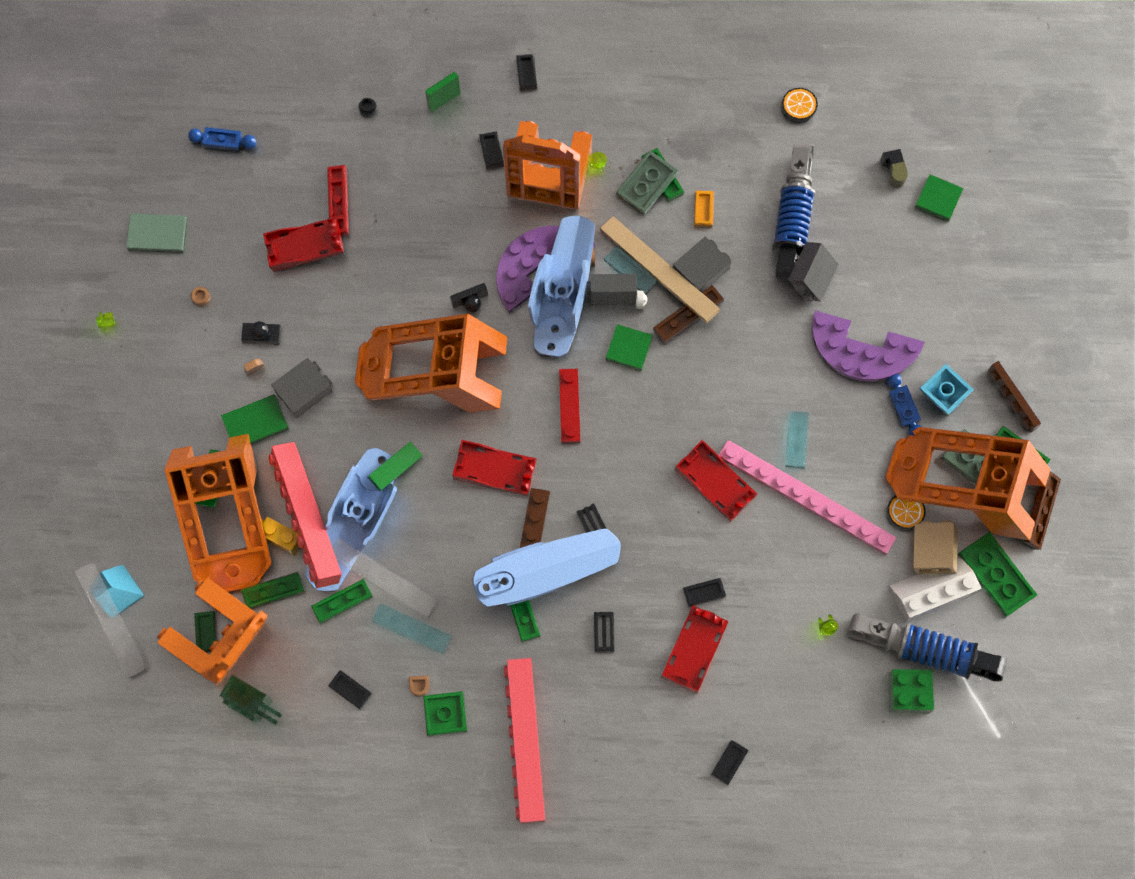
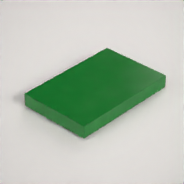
M275 394L221 415L229 437L249 434L251 444L289 429Z

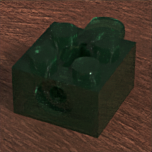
M234 675L230 677L219 695L224 699L223 704L234 711L240 709L239 713L251 721H254V719L261 721L264 718L276 725L278 721L265 714L266 711L278 718L282 716L281 713L269 707L273 701L270 697Z

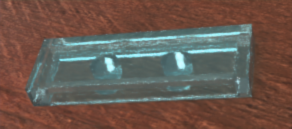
M615 246L604 258V261L619 274H636L637 290L644 291L645 295L658 282L618 246Z
M789 412L785 467L805 469L809 422L808 412Z

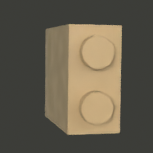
M942 520L940 523L922 521L915 524L913 568L916 573H957L958 528L955 523L949 520Z

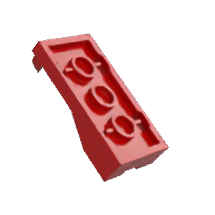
M336 217L300 227L282 228L263 233L268 253L269 268L273 272L344 253L339 223Z
M461 440L452 477L453 480L528 496L537 458ZM505 485L513 486L514 489L505 488Z
M703 440L675 466V471L730 522L758 495ZM717 501L724 507L723 509L716 504Z
M692 605L661 678L698 694L729 621L715 615L713 612ZM692 621L689 629H686L687 622ZM719 633L720 638L718 642H715L716 634ZM672 656H675L676 659L673 665H670L669 663L671 661ZM701 669H704L705 672L703 677H698L701 672Z

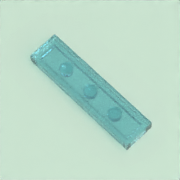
M381 603L372 619L373 623L444 654L452 637L448 633Z

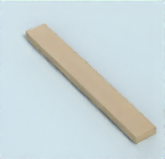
M614 216L600 228L604 235L705 323H709L720 312V308Z

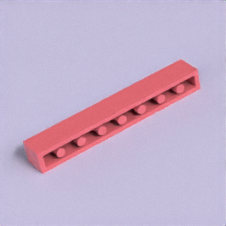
M295 442L272 446L271 454L268 456L271 466H274L276 482L279 481L281 497L286 500V512L292 517V529L297 532V543L299 548L303 549L304 563L309 566V578L311 582H314L316 589L338 584L342 573Z
M531 658L507 660L508 666H504V676L509 678V685L505 686L506 698L510 697L511 705L507 706L508 718L512 717V725L509 726V737L514 738V745L510 746L511 758H515L516 766H512L513 778H517V786H514V798L519 799V807H515L516 819H520L521 824L545 822Z

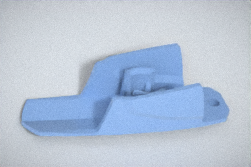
M570 216L561 220L551 255L544 254L537 268L528 303V312L531 323L535 326L534 348L542 355L559 358L566 355L577 330L589 277L595 224L583 216ZM554 328H558V329H559L558 332L553 333V329H554ZM554 344L555 349L550 351L549 347Z
M378 448L368 449L357 465L352 466L331 505L325 529L342 575L338 584L317 588V590H338L367 542L374 537L397 491V487L393 485L394 481H392L379 492L367 478L382 465L378 463V458H383L386 462L392 457V455ZM308 566L305 572V576L310 582V584L316 589L314 582H311L309 578L310 569Z
M601 529L548 543L538 542L491 558L492 563L474 573L472 582L478 601L485 606L506 604L508 606L553 592L558 587L616 564L619 559L621 544L611 531ZM502 578H505L507 583L506 585L500 584L499 581H501ZM484 584L488 586L487 591H484L482 588Z

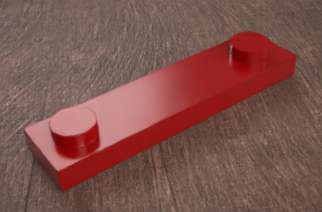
M346 165L327 167L329 218L336 217L338 219L341 236L349 235Z
M578 368L559 369L561 443H580Z

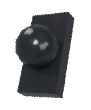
M485 283L451 295L450 300L453 309L463 305L466 311L470 313L477 312L482 304L480 298L488 296Z
M262 321L243 323L241 341L242 343L280 344L281 325L266 324Z

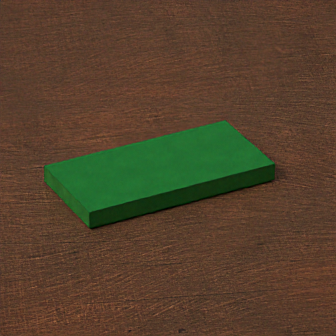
M990 532L957 554L973 570L979 584L1005 618L1038 595Z

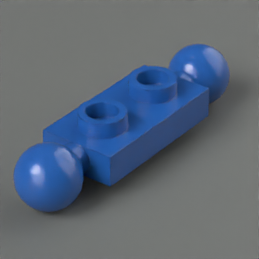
M205 127L204 133L199 129H191L188 133V138L192 143H199L203 140V147L239 151L240 145H243L246 149H253L256 146L255 137L246 135L242 138L241 131Z
M899 374L887 378V384L894 388L889 394L903 427L910 426L908 434L909 436L914 435L912 431L921 427L917 425V422L922 420L908 386L901 387L902 378Z

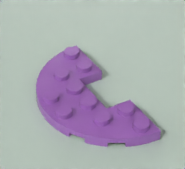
M544 226L529 230L517 237L504 251L497 269V288L501 302L508 313L530 298L533 282L528 276L537 270L544 254L551 255L559 226Z
M816 310L814 313L812 331L819 354L833 370L854 380L876 382L902 373L915 362L925 343L921 340L888 331L883 348L846 338L851 320Z

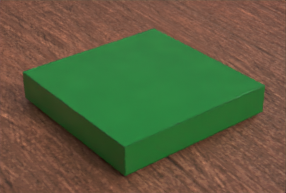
M456 72L451 73L425 90L427 106L431 113L461 94L459 76Z
M929 174L915 207L949 221L964 188Z
M617 324L606 360L642 371L653 335Z
M463 691L423 696L427 736L467 732Z

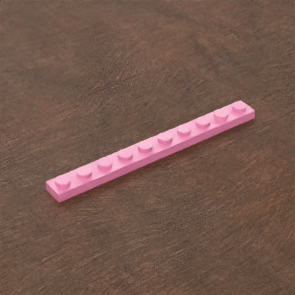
M729 440L719 454L726 463L884 555H887L897 538Z

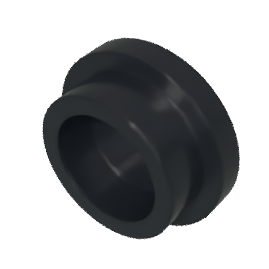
M363 98L358 108L361 114L369 116L375 113L377 105L373 99Z

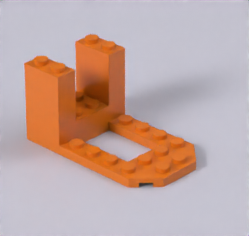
M520 121L516 137L505 140L503 145L507 196L579 210L592 153V134L585 131H574L571 147L569 148L555 139H540L538 136V124L532 121ZM534 162H539V163H544V164H549V165H554V166H560V168H557V167L547 168V167H544V166L541 165V164H534V165H533V163H534Z
M469 314L376 327L371 333L372 337L367 342L364 341L359 347L354 383L370 401L434 394L467 412L500 409L502 391L475 377L477 359L506 355L507 336ZM434 340L430 373L389 378L393 345Z
M918 427L912 431L914 435H910L905 439L901 438L896 442L885 477L900 500L971 510L993 535L1030 540L1035 522L1020 505L1026 484L1046 486L1050 468L1029 440ZM934 450L985 456L975 489L924 482Z
M249 434L230 437L225 451L194 457L192 446L173 449L164 470L193 580L199 582L203 579L205 581L208 577L227 592L258 584L265 571L271 565L272 560L253 488L257 466ZM233 494L247 547L209 555L195 502Z
M207 577L205 581L201 579L195 586V596L233 623L232 626L227 624L221 632V635H223L222 639L219 642L217 640L214 641L209 648L210 655L170 626L168 629L163 628L158 634L157 638L159 641L157 643L217 687L263 626L268 615L263 611L257 614Z

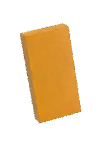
M695 190L694 227L712 228L714 191Z

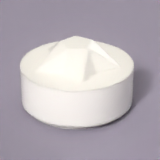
M637 290L636 308L643 309L647 304V297L644 291Z

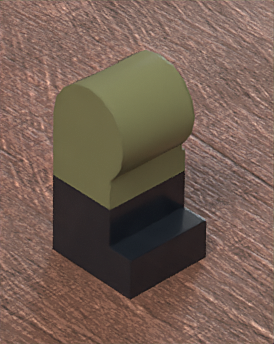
M901 149L882 153L880 161L882 166L887 165L891 175V185L894 187L903 186L907 179L908 171Z

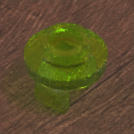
M594 152L589 157V164L592 168L602 171L607 164V157L602 152Z
M98 312L99 316L96 317L98 328L102 327L104 331L106 330L105 326H115L112 312H107L102 315V312Z
M828 614V620L825 622L822 621L821 617L818 618L819 631L822 635H832L839 627L838 622L833 620L831 614Z

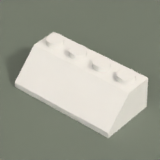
M961 557L957 558V573L917 574L889 586L905 622L974 595L982 589L973 570Z

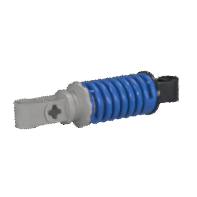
M813 144L793 145L790 174L786 178L787 184L783 185L780 189L781 198L774 244L772 245V251L779 255L776 264V277L780 279H789L806 242H808V230L810 229V217L815 190L810 187L812 185V178L810 177L811 165L814 157Z
M854 614L852 616L847 632L849 637L885 647L889 651L890 649L896 650L898 652V659L902 658L915 663L919 660L921 665L926 663L928 667H932L934 664L935 669H940L942 665V671L946 672L949 668L951 674L955 673L967 680L971 674L994 682L1003 680L1007 660L1002 656L978 650V643L976 642L971 643L963 640L960 645L959 638H954V640L952 636L945 638L943 633L938 635L936 631H932L930 634L929 629H925L922 633V627L914 626L909 622L905 628L897 626L896 623L890 624L863 614Z

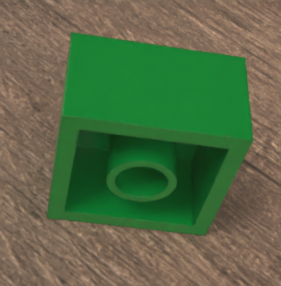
M892 669L888 673L890 713H931L934 711L933 670Z

